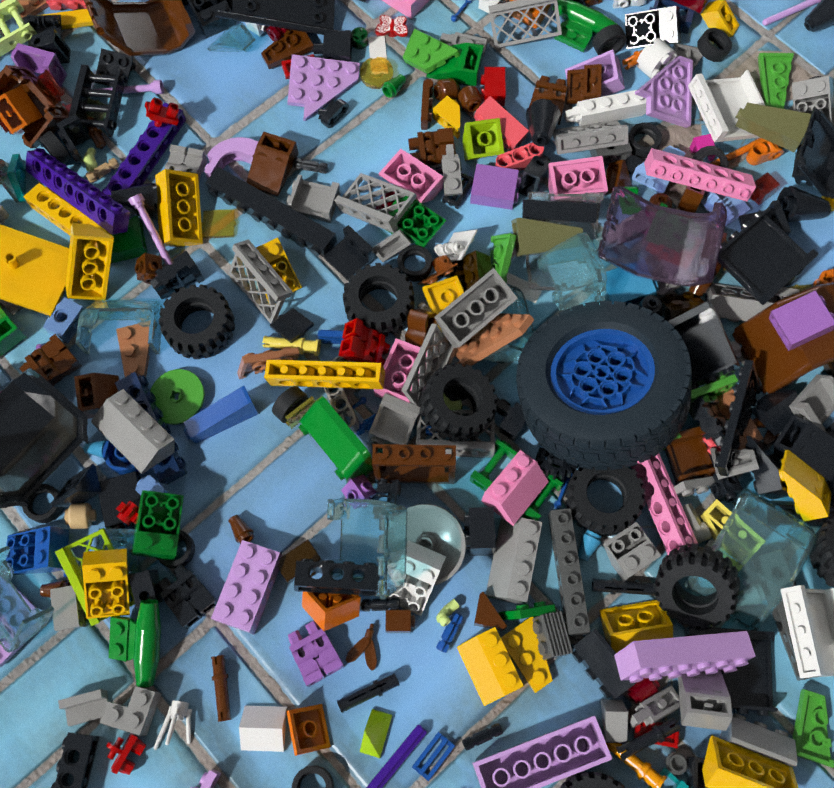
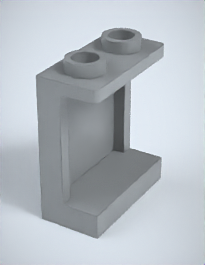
M298 174L297 179L292 183V193L288 195L286 205L306 217L331 223L337 206L334 200L341 194L340 184L332 182L330 187L304 181L302 175Z
M817 374L789 407L795 416L812 422L824 432L826 430L822 424L834 411V378L829 375Z
M385 393L366 440L372 445H407L421 407Z

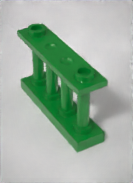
M497 439L495 441L497 452L484 470L479 473L474 470L470 476V482L483 491H486L493 483L489 480V475L503 455L513 459L517 454L511 448V445L504 440L500 441ZM552 475L546 477L549 481L521 517L539 521L541 515L538 509L553 488L559 491L563 485L558 476L555 480Z

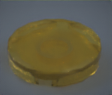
M369 58L360 67V78L369 88L381 89L384 82L393 79L392 64L385 58Z

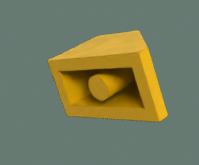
M726 0L708 2L701 13L708 28L720 29L728 37H732L739 27V23Z
M446 96L433 108V119L444 128L452 127L453 136L458 139L460 137V105L456 100Z

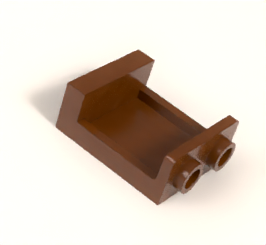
M700 427L680 431L681 437L673 440L665 448L675 483L679 484L687 480L713 476L716 472L715 467H713L706 444L702 440L705 432Z

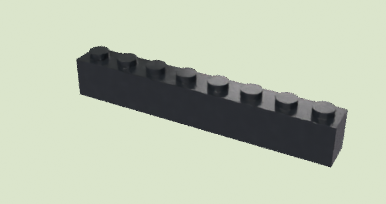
M217 167L205 182L208 192L212 196H218L227 205H233L241 213L251 215L255 221L265 223L269 229L277 230L286 239L291 238L300 247L310 249L316 256L324 257L337 243L336 234L220 167Z

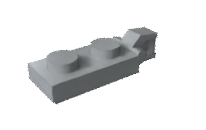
M459 32L451 35L442 33L440 38L441 42L449 46L461 43L484 45L483 57L488 44V40L485 38Z
M453 144L446 145V155H442L441 161L444 176V195H462L460 158L458 154H454Z
M670 686L644 700L635 708L637 713L632 715V718L628 721L633 728L643 722L646 726L652 725L680 708L678 693Z

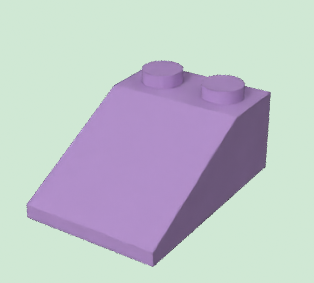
M614 50L565 69L567 80V70L584 69V65L602 64L601 96L610 95L625 89L620 60Z

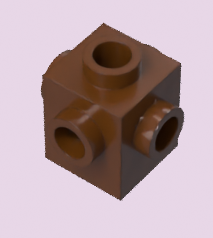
M149 253L141 255L136 260L135 265L137 280L151 284L149 281L158 276L155 271L159 268L162 270L163 268L162 257Z

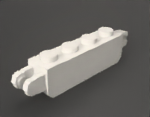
M637 90L578 101L577 106L565 111L564 117L566 123L578 122L579 126L639 117L646 114V98L635 95Z

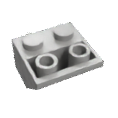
M637 522L603 544L611 565L623 581H626L661 557Z

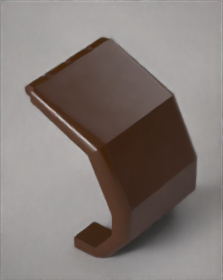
M84 0L97 34L128 56L166 55L182 49L195 34L193 24L181 0H149L146 2Z
M833 282L816 285L776 301L734 329L732 336L739 345H742L741 353L745 360L754 361L763 394L774 393L813 369L834 361V329L788 351L769 320L771 311L813 291H816L818 295L824 298L826 308L834 314Z

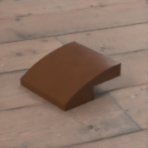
M602 64L584 65V69L567 70V104H577L578 101L601 97Z

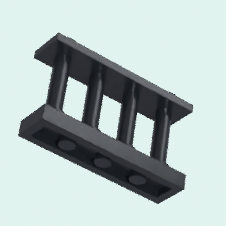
M81 64L68 117L76 114L82 126L104 128L108 136L113 137L114 130L117 128L116 121L124 87L127 85V76L122 68H117L116 76L94 74L88 65ZM94 81L114 83L112 91L91 89V85ZM90 96L110 98L109 105L87 104ZM87 111L107 113L105 121L83 118Z

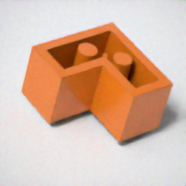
M303 592L302 607L320 628L326 631L358 617L361 597L359 595Z

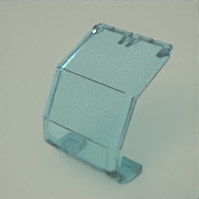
M744 488L737 495L738 498L732 501L735 508L712 544L711 550L715 552L716 550L721 551L723 557H728L732 561V566H735L738 570V577L740 578L738 603L729 619L733 622L735 620L739 621L737 625L745 630L757 631L783 599L781 589L793 585L813 549L816 535L813 528L763 496L758 495L755 491ZM689 576L684 584L685 590L696 596H708L717 591L708 580L698 576Z
M328 499L327 520H341L340 559L332 561L341 564L345 561H351L358 565H363L367 562L375 563L378 566V576H380L376 596H380L382 600L403 588L406 583L407 509L403 505L381 500ZM335 573L332 575V578L334 580H341L343 576L340 573ZM360 574L353 576L355 581H362L364 579Z

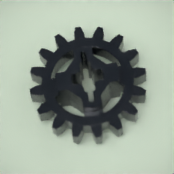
M542 447L537 452L536 461L541 470L546 472V477L552 475L554 480L557 476L564 480V476L571 478V475L578 469L577 466L566 463V460L563 461L555 457L553 453L550 454Z

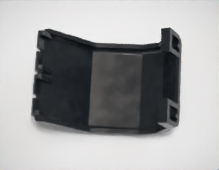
M813 109L797 158V165L822 196L834 199V170L832 173L827 170L830 153L834 152V126L822 111Z

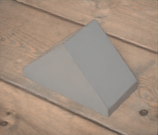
M601 699L605 742L627 743L628 711L623 700Z

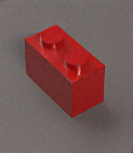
M484 67V74H481V85H484V88H481L482 99L485 102L491 96L498 104L505 106V67Z

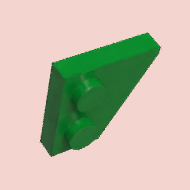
M546 601L533 603L534 607H529L528 604L517 605L516 609L501 611L499 615L502 620L540 616L556 611L554 604L546 605Z

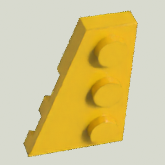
M530 617L502 636L501 640L509 656L534 693H536L553 680L547 660H543V656L539 653L537 634L534 633L532 627L534 617Z

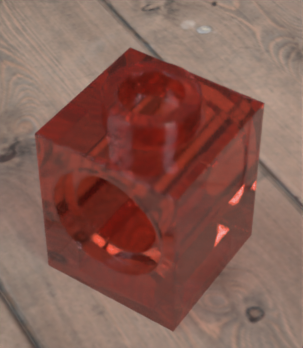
M767 172L755 181L756 188L750 198L760 205L775 194L780 184Z

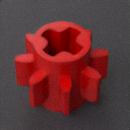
M122 501L116 508L120 512L116 517L128 526L131 522L136 524L139 507L132 501H129L127 504Z

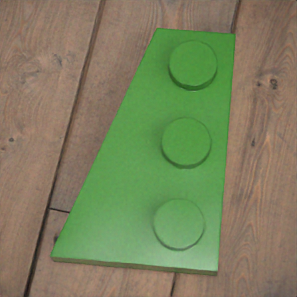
M511 233L491 236V242L494 243L493 250L490 251V256L493 258L492 269L494 268L505 283H507V273L511 266L512 252L516 245V235Z
M801 689L792 738L796 743L797 757L834 768V760L831 759L830 747H832L831 738H828L827 724L829 722L825 696L805 689Z

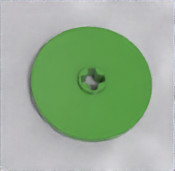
M175 369L164 373L154 382L150 390L156 397V406L161 409L164 415L162 418L163 422L171 425L183 424L184 421L196 415L202 408L205 398L204 386L201 380L192 372L183 369ZM176 393L179 394L178 400L174 399Z

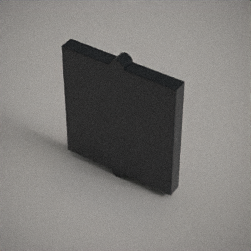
M294 308L284 315H280V318L270 324V328L290 343L300 336H304V333L314 326L312 321Z

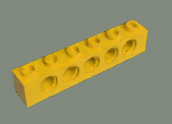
M38 183L23 196L32 209L69 236L71 235L72 223L92 224L110 234L41 183Z
M267 360L264 378L271 386L384 389L385 369L381 363Z

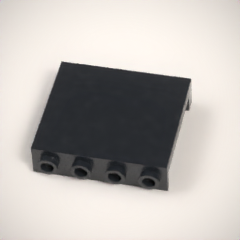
M770 207L763 212L759 210L752 217V222L748 220L740 228L742 231H735L728 238L730 240L728 243L725 241L721 243L716 249L718 253L713 257L762 305L768 302L818 255L814 249L807 254L766 215L771 209Z
M707 301L668 321L677 330L687 347L692 367L691 390L697 389L704 384L713 383L720 376H730L736 372V369L740 368V364L713 304Z
M696 626V628L685 627L684 637L747 631L756 657L748 660L749 664L736 667L737 670L734 672L724 673V670H721L731 698V707L735 709L736 714H749V710L757 711V715L770 716V712L778 711V708H773L771 642L775 641L774 632L715 627L701 629V626Z

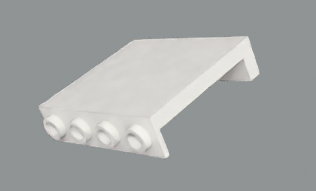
M746 70L738 78L705 80L703 74L695 75L688 87L714 143L761 138L735 126L738 121L735 117L740 108H745L747 102L765 105L749 70Z
M798 585L781 589L800 678L834 676V588L825 590L805 589V585Z

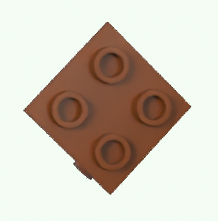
M446 255L434 258L432 265L436 272L417 284L424 283V285H430L439 280L437 276L441 277L453 272V267L458 265V263L452 264L450 258Z

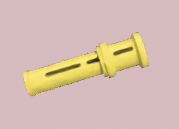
M264 336L262 342L265 343L263 344L264 348L283 349L285 347H298L300 354L310 353L314 354V356H319L321 349L320 339L312 341L301 337L290 343L285 338Z

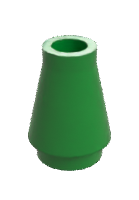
M399 74L397 77L384 82L382 87L384 95L388 98L395 97L406 83L405 77Z

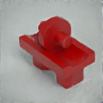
M155 97L151 102L146 101V117L153 120L156 127H160L162 123L178 125L179 108L177 104L169 103L168 107H164L163 101Z
M130 733L123 747H120L124 741L121 737L117 738L115 744L112 742L107 743L106 747L111 750L107 756L109 759L113 760L116 753H118L111 766V772L117 774L119 771L130 775L135 762L127 759V755L131 751L140 756L145 749L146 744L133 733Z

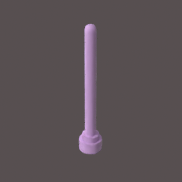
M821 0L804 1L764 19L762 24L764 26L817 4Z
M154 80L146 85L125 86L123 94L152 91L155 94H163L164 86L162 80ZM101 88V89H97V90H111V91H112V88Z
M142 193L129 198L131 206L138 210L165 264H173L144 207L145 199Z

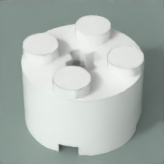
M660 38L654 39V44L651 47L647 45L637 59L639 65H636V67L650 79L673 59L678 57L676 51Z

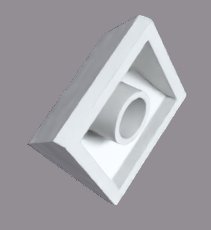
M245 706L239 725L241 750L284 752L287 707Z

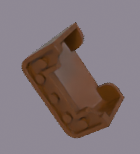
M5 65L0 72V96L22 86L43 116V118L23 129L25 132L22 135L23 143L29 148H37L42 144L39 138L48 131L57 132L59 130L57 123L68 118L69 111L31 70L21 66Z

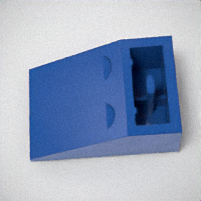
M48 526L8 535L5 575L48 573L63 570L55 551L68 545L69 529Z

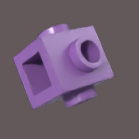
M364 474L352 478L341 489L354 509L361 506L363 508L369 506L373 502L372 498L377 494Z

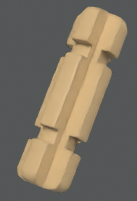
M115 158L108 160V163L101 164L94 168L93 172L89 171L85 175L89 182L92 183L97 180V177L101 178L111 172V169L115 170L118 168L119 163Z

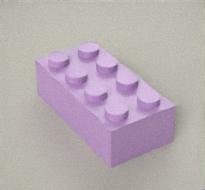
M242 540L211 619L255 635L279 572L277 565L283 555L280 552Z

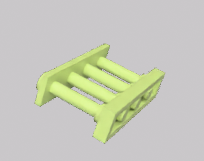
M5 0L0 3V28L5 35L0 39V57L13 50L18 43L23 44L30 40L33 35L37 34L29 23L24 24L19 13L25 10L18 0ZM14 17L19 28L10 32L5 22Z

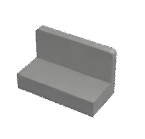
M72 586L51 589L50 596L54 630L60 631L86 627L84 610Z
M99 689L58 700L59 709L66 711L67 725L74 726L100 719L109 700L107 690Z

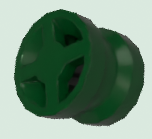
M362 27L354 28L351 32L353 47L358 50L365 49L368 46L367 30Z

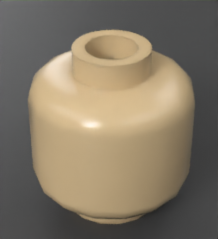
M89 503L71 504L65 510L64 515L65 524L69 525L71 529H88L91 527L92 522L96 521L97 517L96 510L92 509Z

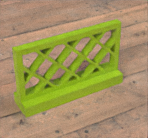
M104 528L55 551L85 614L83 558L75 556L72 548L80 545L86 547L85 552L90 549L95 551L105 550L107 546L108 550H113L114 547ZM100 534L104 540L102 549L91 546L94 537ZM129 582V593H130V595H131V597H132V599H133L132 601H130V607H131V606L135 605V601H134L132 589H131L130 582ZM108 617L92 618L88 620L91 626H93Z

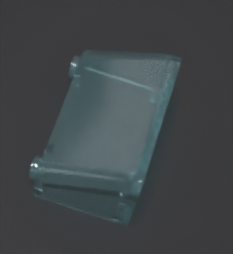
M586 232L578 233L540 255V258L537 260L539 270L542 269L543 273L549 272L555 286V292H552V300L554 304H557L559 311L568 308L572 309L571 307L580 304L586 307L585 303L597 301V304H600V301H605L606 270Z

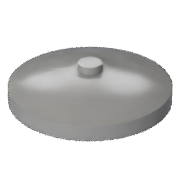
M418 504L408 507L394 518V521L391 522L387 529L384 543L385 554L394 572L408 540L446 556L435 585L451 578L463 562L466 551V539L463 528L453 514L440 506Z

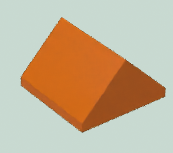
M322 704L286 711L295 756L331 747Z

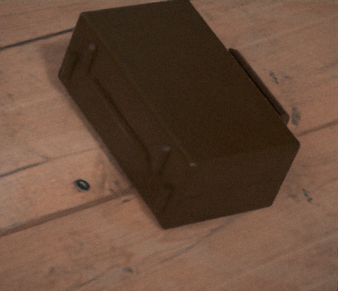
M308 539L279 560L277 568L289 584L295 580L296 561L312 559L313 562H322L321 557Z

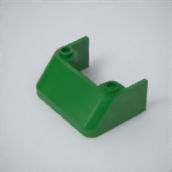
M323 396L318 398L300 419V426L298 428L304 436L309 435L317 442L336 467L334 472L341 481L345 479L347 484L352 478L363 474L365 476L373 471L371 454Z

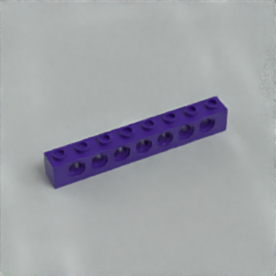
M167 103L163 104L164 107H168L169 105ZM179 109V123L177 126L162 123L160 127H156L153 120L149 122L147 129L140 135L138 142L131 148L129 155L120 164L119 169L111 177L106 188L102 190L104 194L111 195V191L144 184L186 122L183 110Z
M36 148L32 151H27L26 172L110 234L128 231L130 211L69 169L65 164H62L55 157L48 154L44 149Z

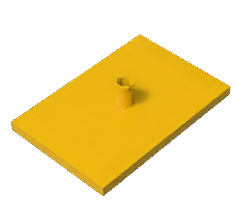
M0 224V299L51 316L66 290L69 248Z

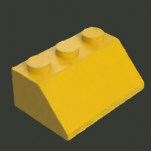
M652 600L599 610L605 640L616 653L633 641L673 638V624L666 611H663L659 606L660 601Z
M496 627L473 637L457 647L484 706L524 687Z

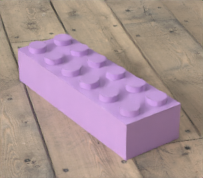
M747 631L633 641L614 654L621 681L630 680V683L640 682L643 678L655 681L662 679V676L674 679L681 677V674L693 677L699 675L700 672L712 675L718 673L719 670H724V673L736 671V667L749 664L748 660L756 657Z
M591 716L472 762L481 788H541L612 760L596 717Z

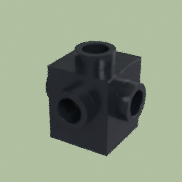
M716 472L714 473L713 479L715 483L710 486V489L715 499L720 502L726 501L727 503L738 498L737 495L743 490L736 475L718 480Z

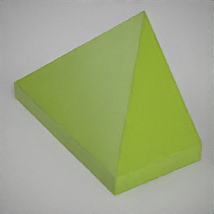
M374 709L371 710L360 748L361 753L377 758L381 757L392 715Z

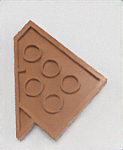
M500 313L461 347L457 348L454 356L460 359L458 363H461L462 366L465 367L466 364L472 366L522 336L534 319L530 314Z

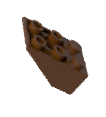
M263 132L256 146L246 183L260 191L279 196L294 165V160L299 154L296 142Z

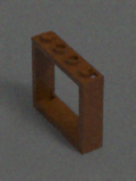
M373 444L372 466L376 483L380 482V478L388 479L387 483H390V480H399V483L454 484L456 445ZM378 448H383V453H378ZM446 449H452L451 454H446ZM381 467H386V472H382Z

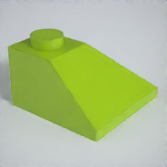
M500 118L465 123L462 142L465 161L497 156L504 153Z

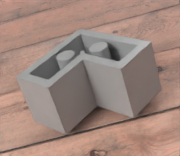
M135 686L128 706L107 701L100 723L139 736H147L162 693Z

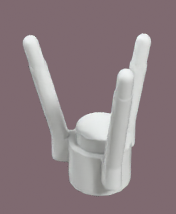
M172 701L153 747L154 750L158 749L170 719L172 720L165 744H170L176 720L183 721L184 717H186L187 744L191 743L192 709H188L189 703Z

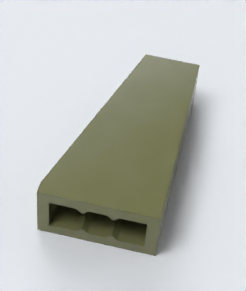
M747 102L744 109H739L735 117L738 119L735 126L795 152L806 133L811 114Z
M515 218L511 221L513 234L516 235V257L585 247L586 235L583 233V228L525 218Z

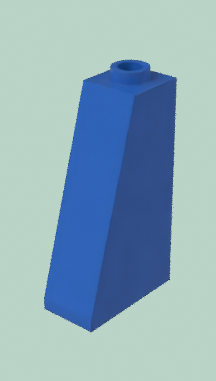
M242 386L184 421L186 429L183 431L188 440L192 439L197 444L258 415V412L245 386Z

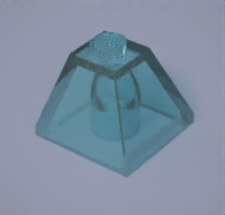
M240 23L229 27L207 49L216 52H247L252 48V43L256 39L245 25Z

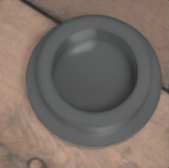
M672 752L666 757L665 765L670 773L681 775L687 770L688 762L683 754Z

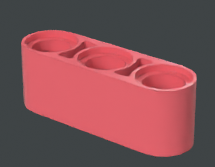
M532 142L500 154L496 158L495 166L519 171L525 170L534 156H543L544 146H537Z

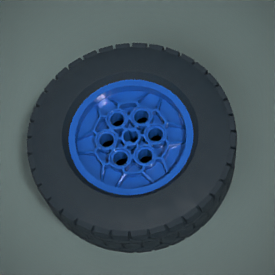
M597 301L585 303L586 307L580 304L571 307L572 311L568 308L559 312V317L554 315L547 320V323L544 322L537 328V332L535 331L531 335L520 354L516 382L525 421L539 444L550 454L553 453L555 457L563 461L566 460L568 464L577 467L580 464L581 468L593 469L595 467V470H608V467H610V470L622 469V465H625V468L637 465V461L642 463L651 459V455L654 457L663 451L677 437L687 419L692 389V367L687 347L677 330L667 320L665 321L664 318L656 313L653 314V311L644 307L640 309V306L628 303L626 306V302L614 301V304H612V301H600V304H597Z

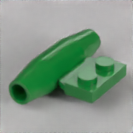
M557 0L559 15L566 21L561 23L562 35L554 36V39L581 52L586 50L592 40V32L598 33L609 25H618L603 13L579 2Z
M157 600L141 601L136 622L133 618L113 616L110 620L109 658L125 662L133 659L136 685L143 688L154 685L159 663L161 621Z

